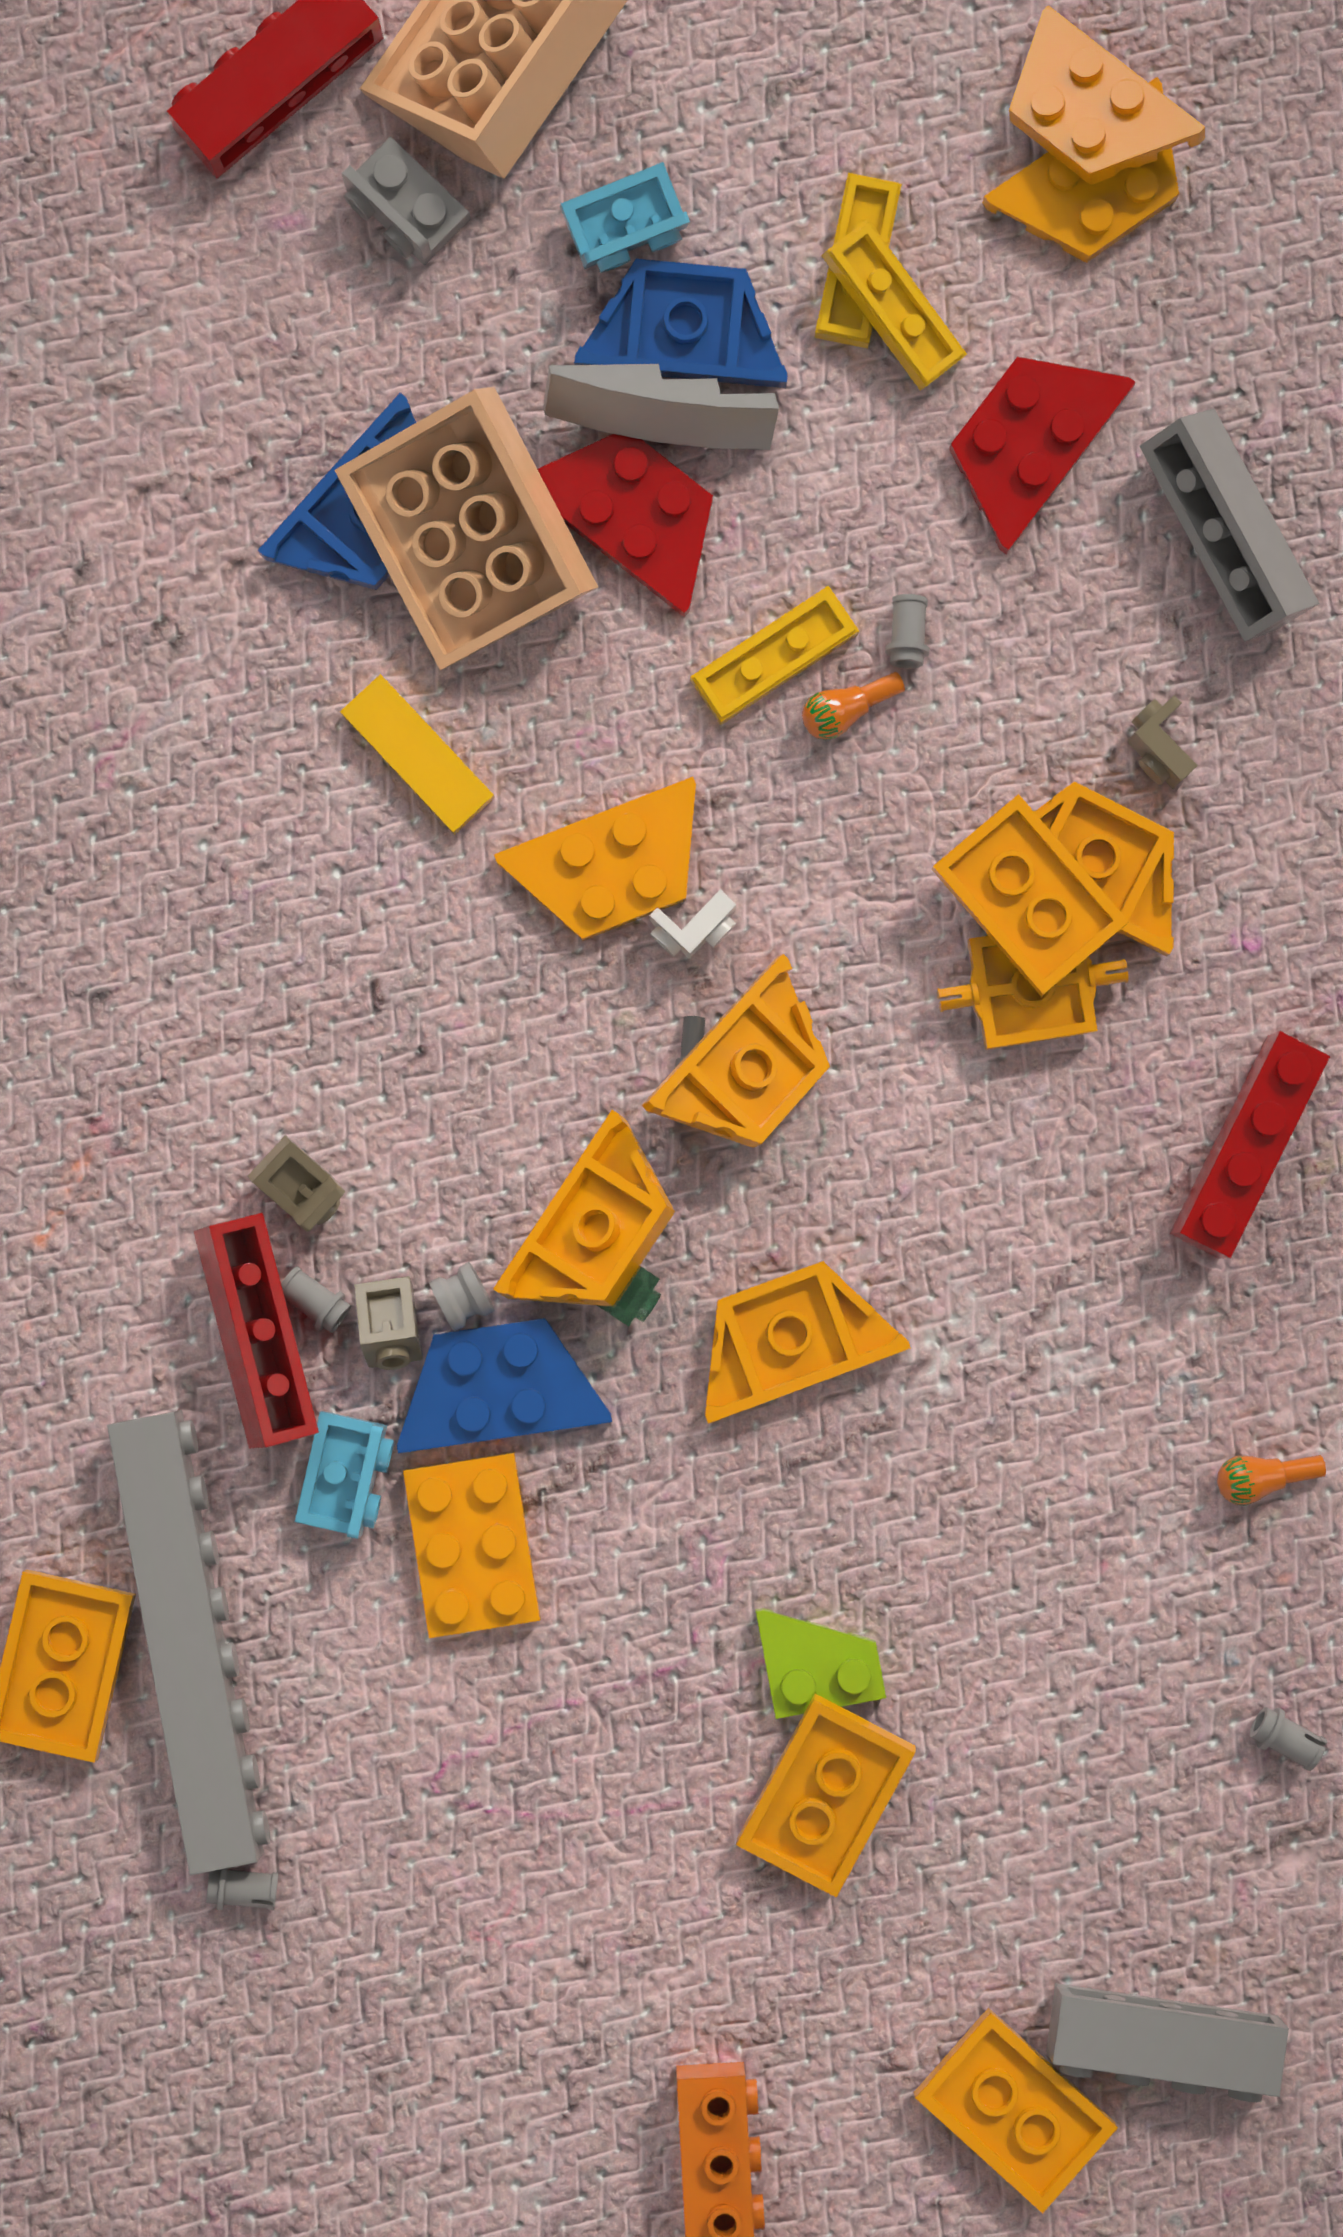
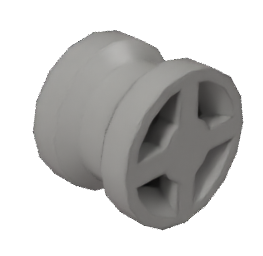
M470 1262L460 1266L457 1274L449 1279L438 1277L429 1282L442 1312L455 1332L465 1327L467 1319L476 1314L487 1316L495 1311L480 1278Z

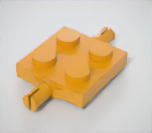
M987 935L967 940L972 967L969 984L942 989L937 988V999L960 997L940 1001L938 1003L940 1012L973 1006V1010L981 1022L985 1050L1097 1032L1093 1005L1096 986L1127 983L1129 975L1128 971L1106 974L1107 972L1125 970L1127 968L1125 959L1092 965V961L1088 957L1041 997Z

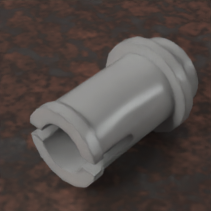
M915 594L896 595L892 598L891 643L885 647V653L890 656V664L899 668L922 667L924 658L929 656L930 650L927 645H924L928 600L924 596Z
M298 1266L293 1268L281 1283L285 1300L316 1322L314 1328L318 1331L325 1328L330 1333H333L351 1309V1305L344 1301L345 1294L339 1291L335 1295L302 1272V1269Z
M1264 1707L1256 1716L1250 1730V1737L1257 1740L1256 1745L1258 1748L1266 1750L1269 1747L1302 1765L1308 1771L1313 1770L1317 1766L1326 1749L1324 1747L1327 1744L1326 1738L1318 1736L1285 1718V1711L1281 1708L1271 1710Z
M228 1868L210 1871L206 1903L217 1904V1910H223L224 1905L274 1910L278 1873L228 1870Z

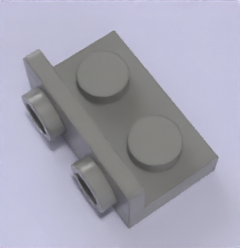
M391 136L357 171L348 166L341 173L347 191L344 195L347 203L363 219L368 220L371 216L375 217L387 229L383 233L385 239L404 258H408L413 254L422 264L426 265L471 219L469 211Z

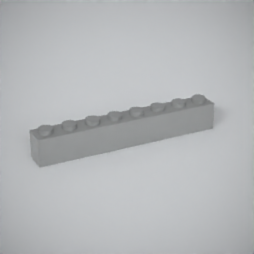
M179 1410L109 1424L107 1428L189 1874L195 1875L257 1863L264 1853L263 1845L270 1844V1830L265 1810L256 1811L252 1790L260 1788L259 1769L255 1755H246L242 1733L249 1732L250 1730L249 1715L244 1698H235L232 1677L239 1676V1662L234 1643L226 1644L221 1621L229 1620V1608L224 1588H215L211 1566L219 1564V1555L213 1531L205 1532L201 1510L208 1509L209 1503L203 1476H194L191 1454L198 1453V1440L192 1420L184 1421L183 1411Z

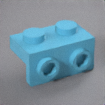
M664 162L560 204L584 269L598 265L600 273L610 271L630 262L631 258L628 252L646 244H649L651 252H656L680 242L682 237L679 231L686 229L690 223L687 212H683Z
M320 1411L317 1422L319 1433L314 1435L295 1522L345 1533L347 1537L359 1539L363 1535L364 1527L372 1529L375 1527L381 1495L372 1494L377 1471L387 1473L394 1440L385 1438L388 1425Z

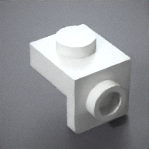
M719 890L682 930L659 908H656L649 915V921L656 927L650 935L673 957L681 950L690 959L706 941L714 948L734 928L736 923L730 916L735 912L736 904L722 890Z

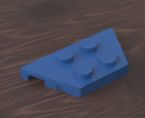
M635 259L622 280V286L615 297L609 300L600 314L599 322L583 347L580 346L576 352L574 361L575 365L659 364L662 377L679 379L717 378V381L722 383L786 388L788 377L786 368L781 364L772 341V333L765 315L761 312L755 298L756 293L746 269L647 259Z
M401 392L258 549L260 556L266 561L377 590L390 576L341 484L335 469L416 423L408 400Z
M546 1318L434 1334L397 1443L398 1453L610 1423L612 1422V1414Z

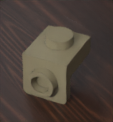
M1175 695L1163 706L1156 699L1149 703L1131 721L1138 730L1127 741L1142 757L1138 761L1142 770L1157 784L1162 785L1166 782L1172 789L1198 766L1160 727L1182 704Z
M286 1135L247 1176L253 1184L285 1210L306 1232H309L316 1224L321 1225L328 1221L337 1211L340 1205V1198L345 1193V1190L332 1175Z

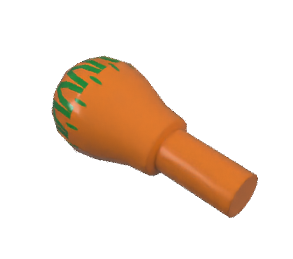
M895 671L862 687L855 685L845 689L817 692L808 698L803 706V724L808 732L817 739L829 740L838 738L860 717L867 714L870 707L904 692V682L899 673Z
M1321 1455L1281 1462L1278 1458L1264 1459L1253 1456H1235L1222 1464L1218 1471L1217 1484L1220 1494L1227 1501L1235 1505L1247 1506L1261 1500L1272 1492L1284 1489L1286 1484L1325 1477L1326 1466Z

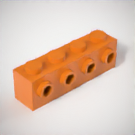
M744 2062L676 2065L685 2237H754V2230H765L763 2194H752L751 2173L762 2172L760 2136L749 2137L747 2116L759 2114L757 2079H745Z

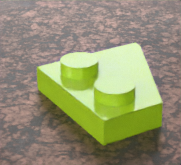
M766 1608L755 1609L776 1719L804 1714L814 1694L840 1707L887 1698L875 1640L853 1633L834 1630L828 1626L811 1621L792 1618Z

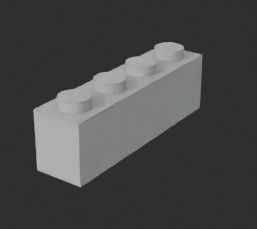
M1215 409L1181 417L1139 446L1244 642L1278 630L1320 604Z
M1055 1983L1046 2052L1052 2064L1060 2065L1059 2071L1061 2073L1074 2077L1091 2078L1095 2070L1116 2073L1115 2079L1117 2081L1130 2085L1148 2086L1150 2079L1171 2081L1172 2088L1185 2093L1205 2094L1206 2087L1228 2090V2096L1237 2100L1261 2102L1262 2095L1280 2097L1289 2028L1278 2015Z

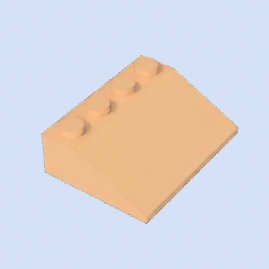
M421 0L368 75L360 90L364 95L466 162L505 179L628 0Z
M495 387L479 388L470 391L335 469L341 484L440 670L598 588Z

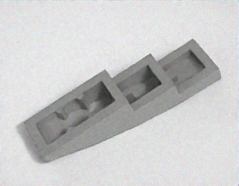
M659 364L549 365L543 405L546 416L594 430L659 443L715 449L770 450L779 412L775 393L721 394L717 378L662 379Z

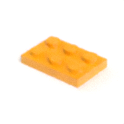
M1019 794L933 865L931 869L1041 997L1129 923L1128 919Z
M515 1452L403 1470L428 1637L435 1638L540 1621L541 1615Z
M32 1570L22 1571L0 1666V1742L92 1763L99 1759L136 1597L135 1593Z
M814 1694L737 1837L736 1846L837 1898L914 1757L916 1746L837 1704Z
M989 2007L913 2092L915 2098L1042 2214L1118 2129L1115 2121Z

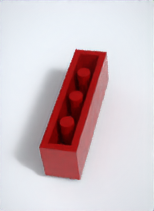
M297 0L282 14L280 12L270 14L258 26L256 36L240 49L233 47L227 50L216 61L212 73L199 84L190 83L175 95L171 103L172 106L167 110L174 130L218 179L384 39L379 17L364 0Z
M1282 1031L1267 1036L1169 1234L1218 1259H1230L1331 1057L1330 1055Z
M263 1212L193 1231L249 1449L266 1448L319 1433Z

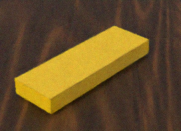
M848 173L833 245L869 219L889 247L902 183ZM828 267L814 338L868 349L873 326L830 267Z
M869 219L821 255L920 391L967 355Z
M828 585L690 676V681L719 724L722 725L857 636L859 629Z
M381 674L340 711L342 716L454 835L495 798L494 794Z

